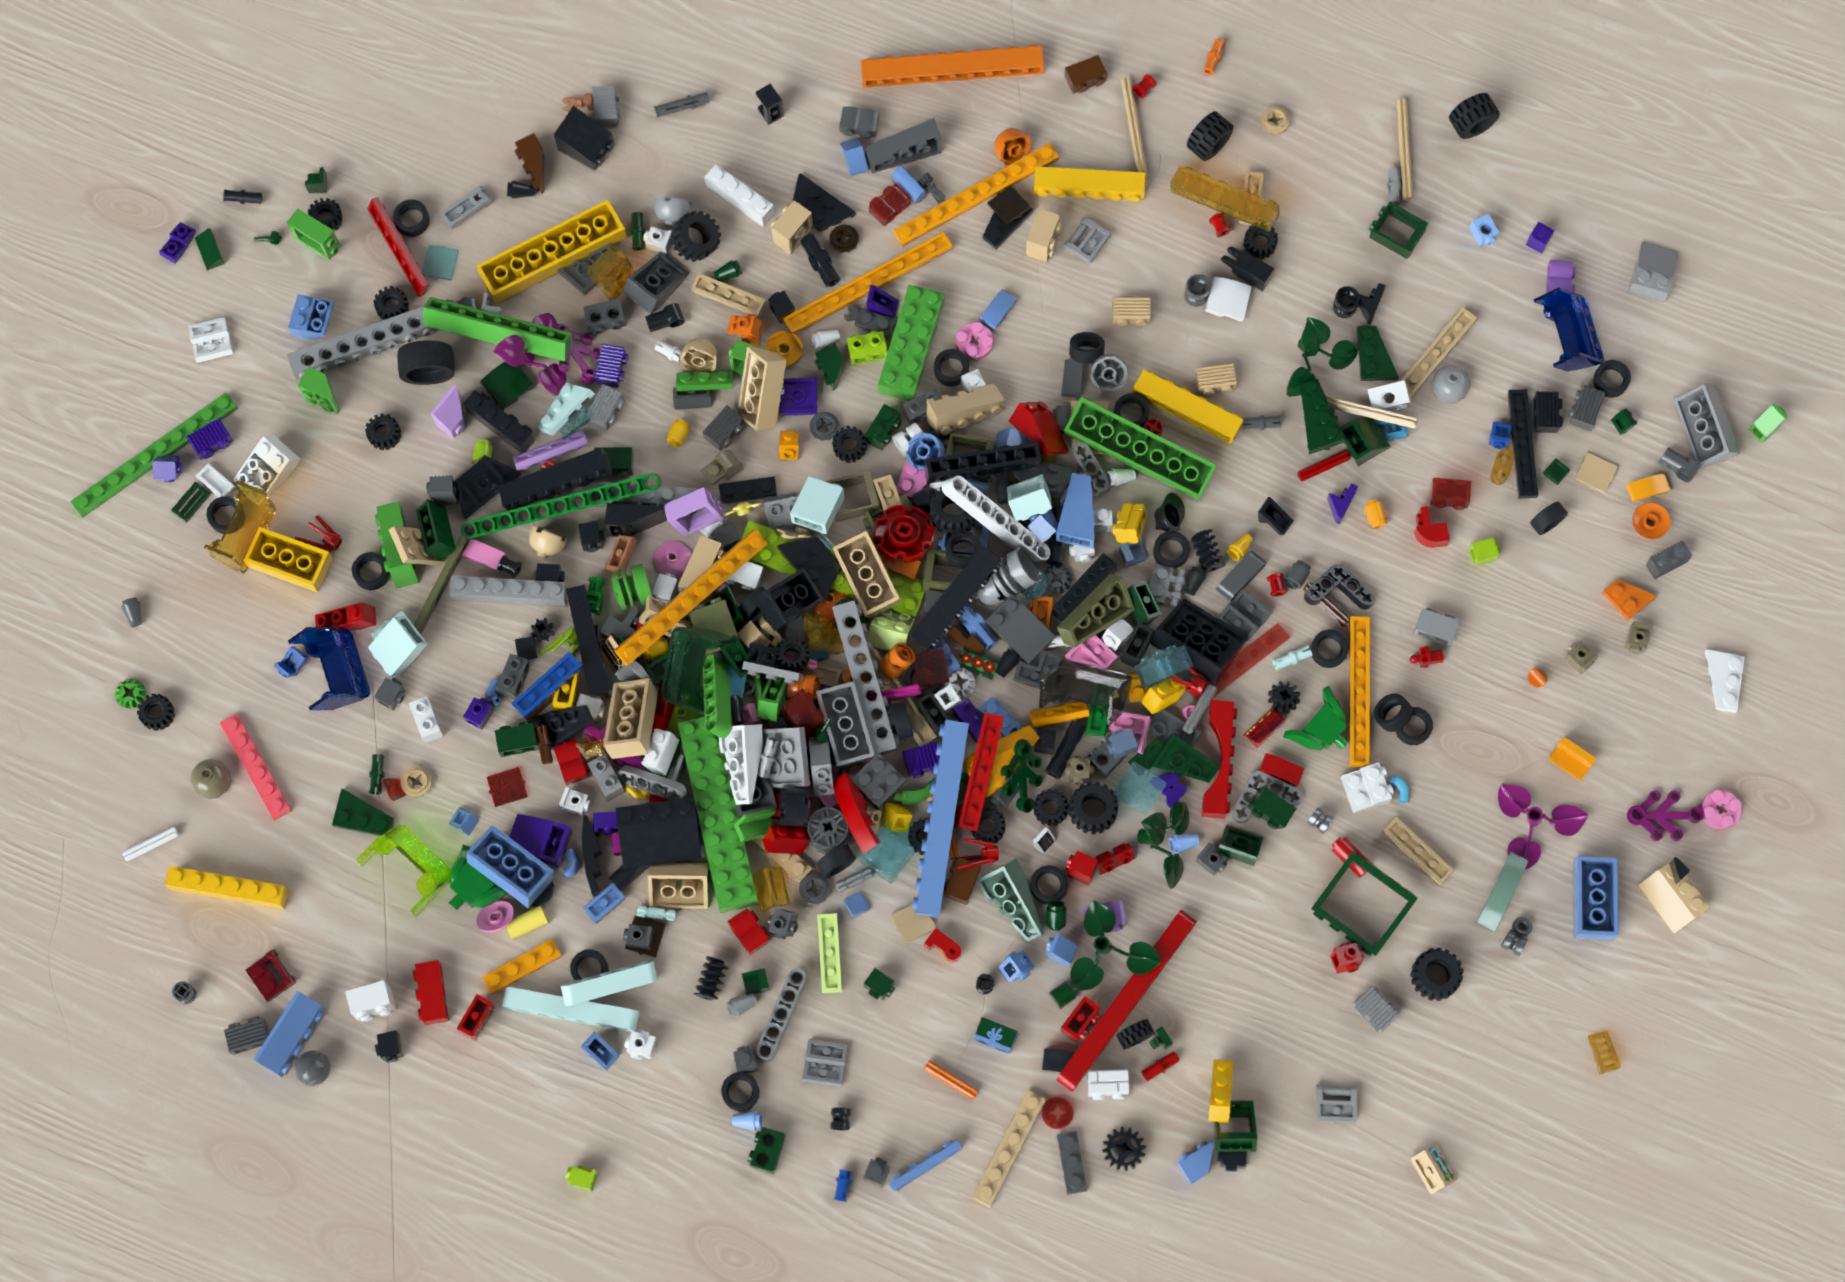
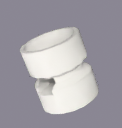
M915 422L906 427L905 432L900 431L892 436L894 444L904 457H906V450L908 451L910 446L907 439L910 441L915 435L923 433Z

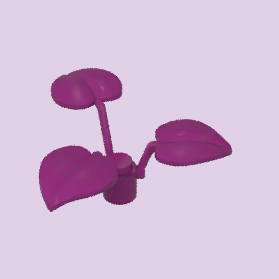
M549 312L536 316L532 323L559 330L556 319ZM518 335L507 336L499 342L493 351L511 366L529 364V366L544 368L539 372V380L542 386L551 394L559 396L562 387H564L567 381L566 372L558 369V364L552 363L547 367L545 364L533 362L535 354L524 349L525 342Z
M1501 784L1499 787L1498 803L1501 811L1506 816L1515 818L1521 812L1527 814V822L1530 825L1527 841L1524 838H1516L1509 843L1507 849L1508 856L1512 852L1529 860L1525 870L1534 866L1541 855L1540 845L1536 842H1530L1534 826L1540 825L1542 820L1545 819L1551 824L1555 823V830L1560 835L1572 836L1582 828L1588 818V814L1577 807L1560 805L1553 809L1552 817L1554 820H1552L1546 814H1543L1542 810L1538 807L1527 809L1531 804V796L1526 789Z

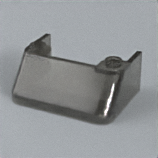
M1062 661L1041 679L1039 708L1045 707L1049 702H1053L1055 705H1064L1069 700L1103 707V713L1107 716V724L1111 725L1123 713L1131 688L1132 677L1128 674L1082 663Z

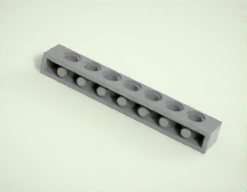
M424 306L294 351L287 354L296 380H301L308 366L326 373L331 368L343 367L351 361H360L368 355H377L385 349H394L402 343L414 342L422 336H431L438 329L423 325ZM420 323V326H419V327H417V328H413V327H412L414 324ZM397 330H403L400 334H395ZM379 336H385L384 339L377 340ZM362 342H367L365 346H359ZM350 348L348 352L342 353L343 349ZM326 355H332L329 359H324ZM308 361H314L313 364L306 365Z
M850 601L833 606L832 609L874 754L876 755L879 752L883 755L897 751L896 745H900L897 733L893 734L891 730L894 723L892 716H887L886 708H889L886 696L882 697L880 690L884 689L881 678H876L875 672L878 671L876 660H871L870 653H873L870 641L866 642L864 636L868 632L865 623L861 624L859 617L863 616L860 605H855V601ZM848 619L856 621L853 627H847L845 623ZM854 637L861 639V643L857 646L851 644V640ZM864 655L867 660L864 664H858L856 658ZM866 673L872 676L871 681L867 683L861 680L862 675ZM869 692L877 694V698L874 701L867 700L866 696ZM876 710L883 713L882 717L878 720L872 718V713ZM880 729L888 731V735L885 738L877 736V732Z

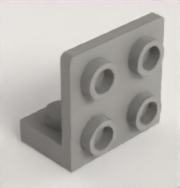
M800 491L763 498L769 528L775 530L777 528L795 530L796 526H800L792 523L790 516Z

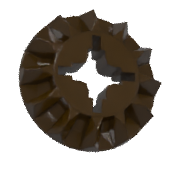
M839 225L830 233V245H832L834 250H838L841 253L850 252L856 248L859 242L858 232L850 225ZM841 234H843L845 238H848L847 244H845L843 241H840L842 236Z

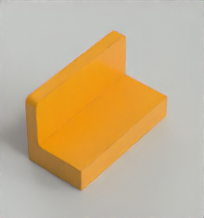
M1566 737L1561 739L1548 758L1553 764L1579 781L1583 779L1597 759Z

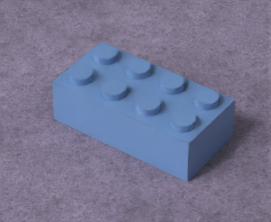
M493 825L467 852L468 864L527 908L553 881L554 870Z
M1578 856L1573 861L1574 939L1614 940L1618 937L1617 858Z

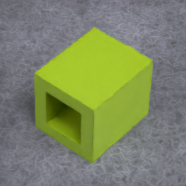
M1493 537L1471 543L1469 552L1474 566L1497 560L1500 547L1497 542L1495 543Z

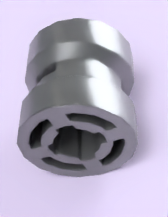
M1318 807L1307 824L1317 827L1318 831L1324 834L1334 818L1330 815H1325L1323 810Z

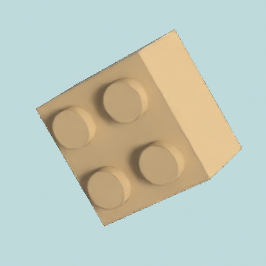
M796 201L786 205L780 218H776L771 224L773 243L790 255L798 247L800 240L813 228L812 212Z
M1043 209L1038 210L1027 238L1026 256L1046 263L1048 258L1053 256L1055 242L1059 240L1061 235L1062 223H1060V215Z

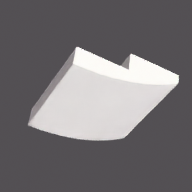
M1214 276L1205 311L1219 317L1225 315L1237 321H1243L1252 286Z
M225 317L188 326L196 363L233 354Z

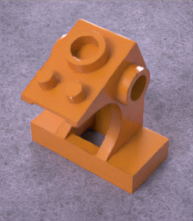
M747 314V316L731 315L727 333L741 336V341L759 347L764 329V321H760L758 316L754 314Z

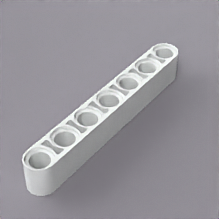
M956 476L942 483V491L947 497L1015 550L1018 547L1023 549L1033 563L1044 561L1050 557V549L1045 543H1042L1033 533L966 479Z

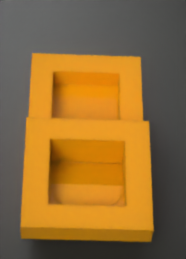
M1665 474L1646 477L1626 484L1632 502L1647 500L1651 496L1667 494L1671 491Z

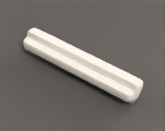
M171 827L122 852L126 861H130L179 836L178 831L175 827Z

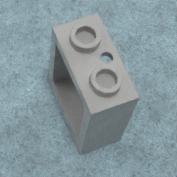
M808 737L815 797L834 795L829 741L827 739L826 742L820 743L816 737Z

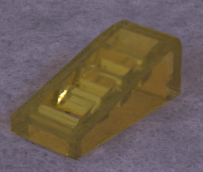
M1608 1031L1589 1035L1588 1040L1599 1075L1619 1070L1621 1066ZM1597 1039H1605V1042L1595 1043ZM1607 1045V1049L1598 1051V1047ZM1606 1053H1609L1610 1055L1609 1057L1601 1058L1600 1056ZM1612 1061V1064L1604 1066L1603 1062Z

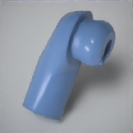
M493 678L485 695L487 700L491 702L490 705L497 707L501 704L502 699L496 690L499 680Z
M574 848L565 852L569 863L563 873L567 878L575 876L581 866Z

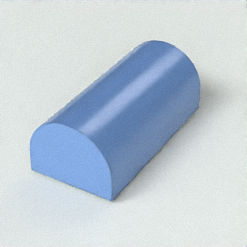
M900 165L893 172L891 178L916 204L920 203L926 198L925 190Z

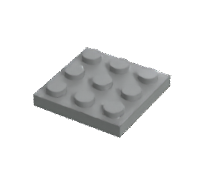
M805 728L762 729L763 746L761 753H764L767 737H771V740L772 738L779 740L775 753L776 761L772 764L770 777L766 778L772 788L810 786Z

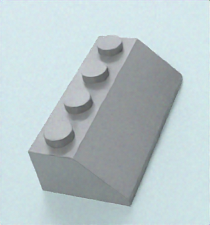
M1704 383L1673 399L1694 459L1700 464V468L1725 462L1741 454L1716 385Z

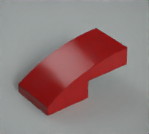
M1265 753L1259 771L1296 787L1299 785L1305 768L1280 757Z

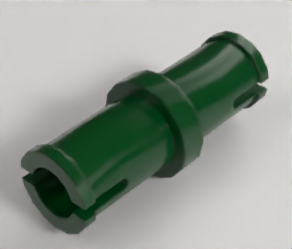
M642 212L631 213L632 228L630 229L632 249L641 251L644 249L643 234H645Z
M377 754L372 755L371 771H369V777H371L369 793L373 795L375 787H377L376 795L382 794V778L385 776L383 772L385 756L379 754V762H377Z

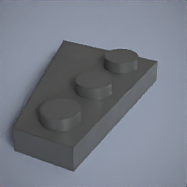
M608 244L590 253L589 256L576 260L571 265L565 268L562 267L557 271L585 296L623 259V255Z
M1163 709L1155 714L1147 710L1144 715L1151 717L1149 729L1159 738L1163 745L1172 733L1191 747H1194L1202 734L1196 728L1191 734H1187L1182 730L1185 722Z

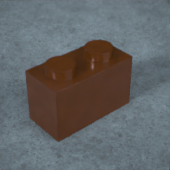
M1099 55L1065 67L1064 76L1074 94L1077 92L1082 93L1090 87L1104 84L1107 79V72Z
M959 857L957 862L953 861L950 868L952 876L950 880L946 879L943 891H945L946 898L967 905L981 870V865L958 870V866L971 863V861Z

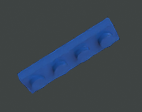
M568 652L511 703L512 706L526 719L582 669L583 666Z

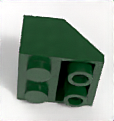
M1363 417L1354 419L1340 427L1345 438L1344 445L1357 466L1362 465L1391 447L1373 418Z

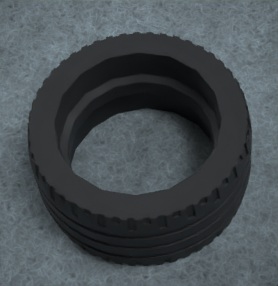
M432 340L407 343L398 349L399 377L407 383L432 385L448 381L454 376L453 348L445 342Z

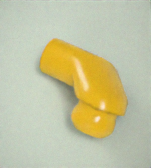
M627 785L623 786V789L636 800L647 799L651 796V793Z

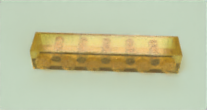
M1179 166L1170 182L1172 193L1269 232L1280 215L1279 205L1276 202L1265 200L1255 193L1245 192L1240 187L1230 186L1222 180H1215L1207 174L1195 172L1190 167Z

